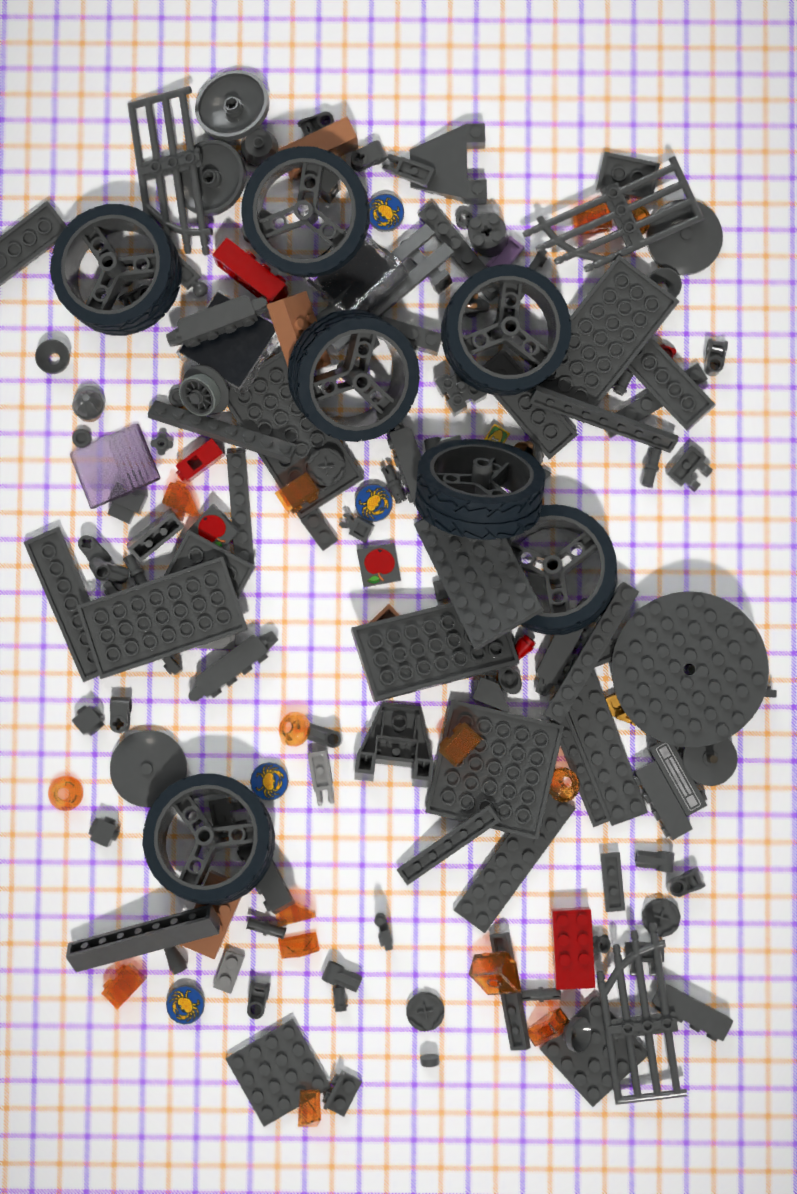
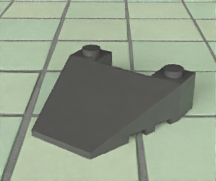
M485 123L464 124L410 149V160L436 170L429 188L410 182V188L433 195L437 194L446 199L457 200L466 205L486 204L487 179L468 180L467 149H485Z
M382 702L361 748L357 752L354 780L373 782L375 764L414 768L412 786L431 788L434 760L430 750L421 706Z

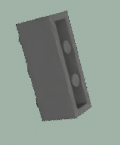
M170 508L127 543V548L141 563L185 527L184 523L173 509Z

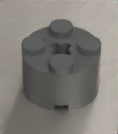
M483 213L470 220L468 237L474 251L484 257L499 255L507 246L509 239L504 221L496 213Z

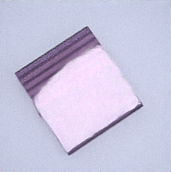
M133 424L111 435H106L90 443L88 446L74 450L69 454L90 509H95L117 498L129 495L161 478L139 424Z

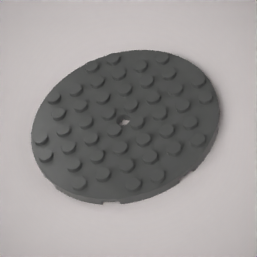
M686 591L671 593L644 605L623 627L612 656L613 686L617 699L626 715L647 735L663 743L678 747L709 746L736 734L746 726L758 711L764 699L769 681L767 650L755 624L742 610L729 601L703 592ZM686 664H692L695 667V672L692 675L685 673L684 667Z

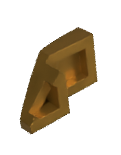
M616 693L605 696L612 716L636 726L624 712Z

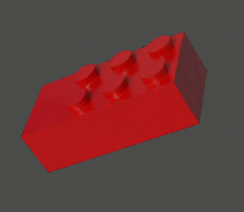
M227 237L212 254L217 267L258 299L259 297L265 298L269 304L286 298L289 295L288 286L285 284L286 280L279 274L275 276L270 272L271 268L265 263L260 264L256 261L257 258L250 251L245 252Z
M591 908L550 909L554 985L556 990L596 988Z

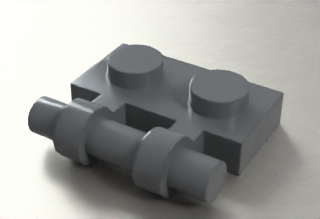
M377 913L374 923L380 927L381 933H378L380 946H384L385 951L392 950L393 941L384 913Z

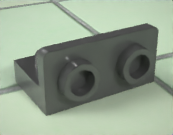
M341 1070L340 1074L336 1073L331 1082L334 1085L330 1092L326 1091L322 1102H324L323 1109L327 1110L328 1108L344 1117L362 1080Z

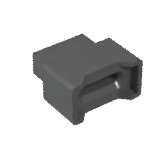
M116 483L109 498L112 504L107 514L130 525L135 513L140 515L148 497L143 494L136 496L125 491L121 484Z

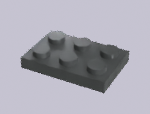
M604 152L596 190L600 191V189L616 182L622 187L659 170L660 163ZM657 179L623 195L636 199L654 193Z

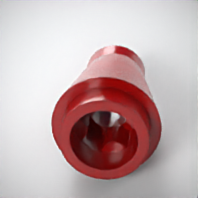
M526 634L522 637L520 636L514 646L519 660L531 652L536 644Z

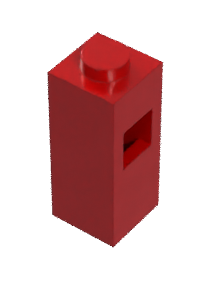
M211 438L175 465L178 469L176 474L182 481L186 479L190 483L223 458L225 454Z

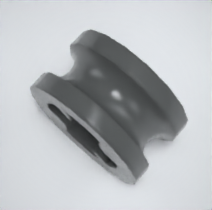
M466 210L460 211L456 216V225L461 229H468L470 220L473 218L472 214ZM461 216L469 218L467 220V224L459 221L461 220Z

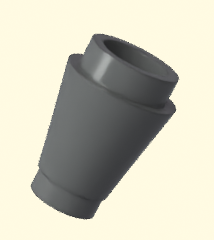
M175 946L164 949L170 972L172 971L176 975L188 968L186 965L187 961Z

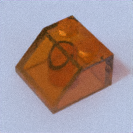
M507 951L474 954L468 975L487 995L521 993L517 964Z

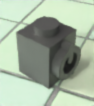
M92 705L81 707L76 712L78 715L71 720L83 735L89 734L92 736L105 725L103 723L104 719L101 717L104 714L97 706L93 707Z
M105 816V818L96 817L88 832V835H91L90 840L102 846L110 847L112 841H116L119 836V824H116V820L109 816Z

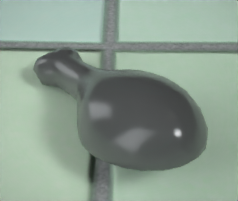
M510 667L498 670V683L500 687L509 694L519 693L522 681L518 672Z

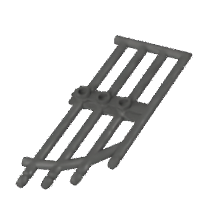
M191 86L127 103L143 212L157 220L170 238L172 236L171 231L181 234L185 254H191L190 236H200L202 253L204 256L209 255L210 250L207 236L213 235V229L206 228L197 170V168L203 167V160L200 148H194L186 97L187 94L192 93ZM179 97L187 148V151L177 153L169 102V99ZM162 102L170 153V155L161 158L152 105ZM144 106L153 160L143 162L136 109ZM190 170L199 229L188 228L180 172ZM172 174L180 226L169 220L163 177ZM156 179L161 214L149 203L146 181Z
M676 156L668 159L670 165L622 187L619 186L618 182L600 189L602 196L551 219L545 220L543 215L537 217L536 220L539 224L531 227V229L524 230L522 234L524 237H529L544 230L550 240L535 247L537 252H542L546 248L549 249L557 245L567 253L554 259L556 265L578 257L594 261L583 267L585 272H590L594 268H599L614 261L618 255L621 257L701 222L705 218ZM674 171L679 182L630 204L627 203L623 194ZM679 189L683 190L687 199L641 220H635L631 211ZM605 202L610 211L606 215L559 236L551 229V226ZM691 207L695 216L644 239L639 228L683 208ZM611 220H614L618 230L578 248L565 242ZM619 237H622L626 245L625 248L607 256L588 252Z
M656 922L649 923L651 944L640 947L637 930H631L633 951L623 960L619 944L613 945L615 968L607 982L604 981V972L597 971L615 1105L688 1096L687 1088H680L672 1033L678 1031L675 1011L669 1012L660 950L666 947L665 940L659 941ZM653 951L662 1012L657 1014H650L641 956ZM634 961L642 1015L630 1017L624 969ZM617 980L623 1018L611 1019L608 994ZM665 1033L673 1090L661 1091L653 1034ZM645 1035L653 1093L642 1094L633 1037ZM626 1038L634 1095L622 1096L614 1039Z

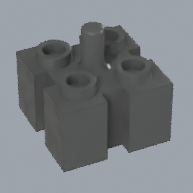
M455 371V375L450 377L447 373L434 382L441 397L447 396L446 405L453 417L467 410V403L471 402L475 405L487 397V393L478 391L466 384Z

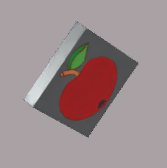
M212 504L189 528L191 531L222 548H225L240 532L215 504Z
M394 543L357 550L364 588L401 581Z

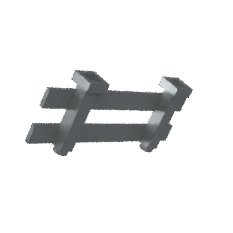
M426 223L409 238L403 240L396 249L386 256L397 267L407 258L416 267L397 283L369 313L381 317L427 277L433 290L438 295L453 283L445 269L441 272L438 269L455 254L445 242L428 257L419 250L420 247L436 235ZM350 288L316 315L317 320L331 312L338 311L336 307ZM351 334L340 338L331 345L338 352L349 344ZM377 337L373 350L380 345ZM361 344L359 346L360 350L363 348L364 344Z

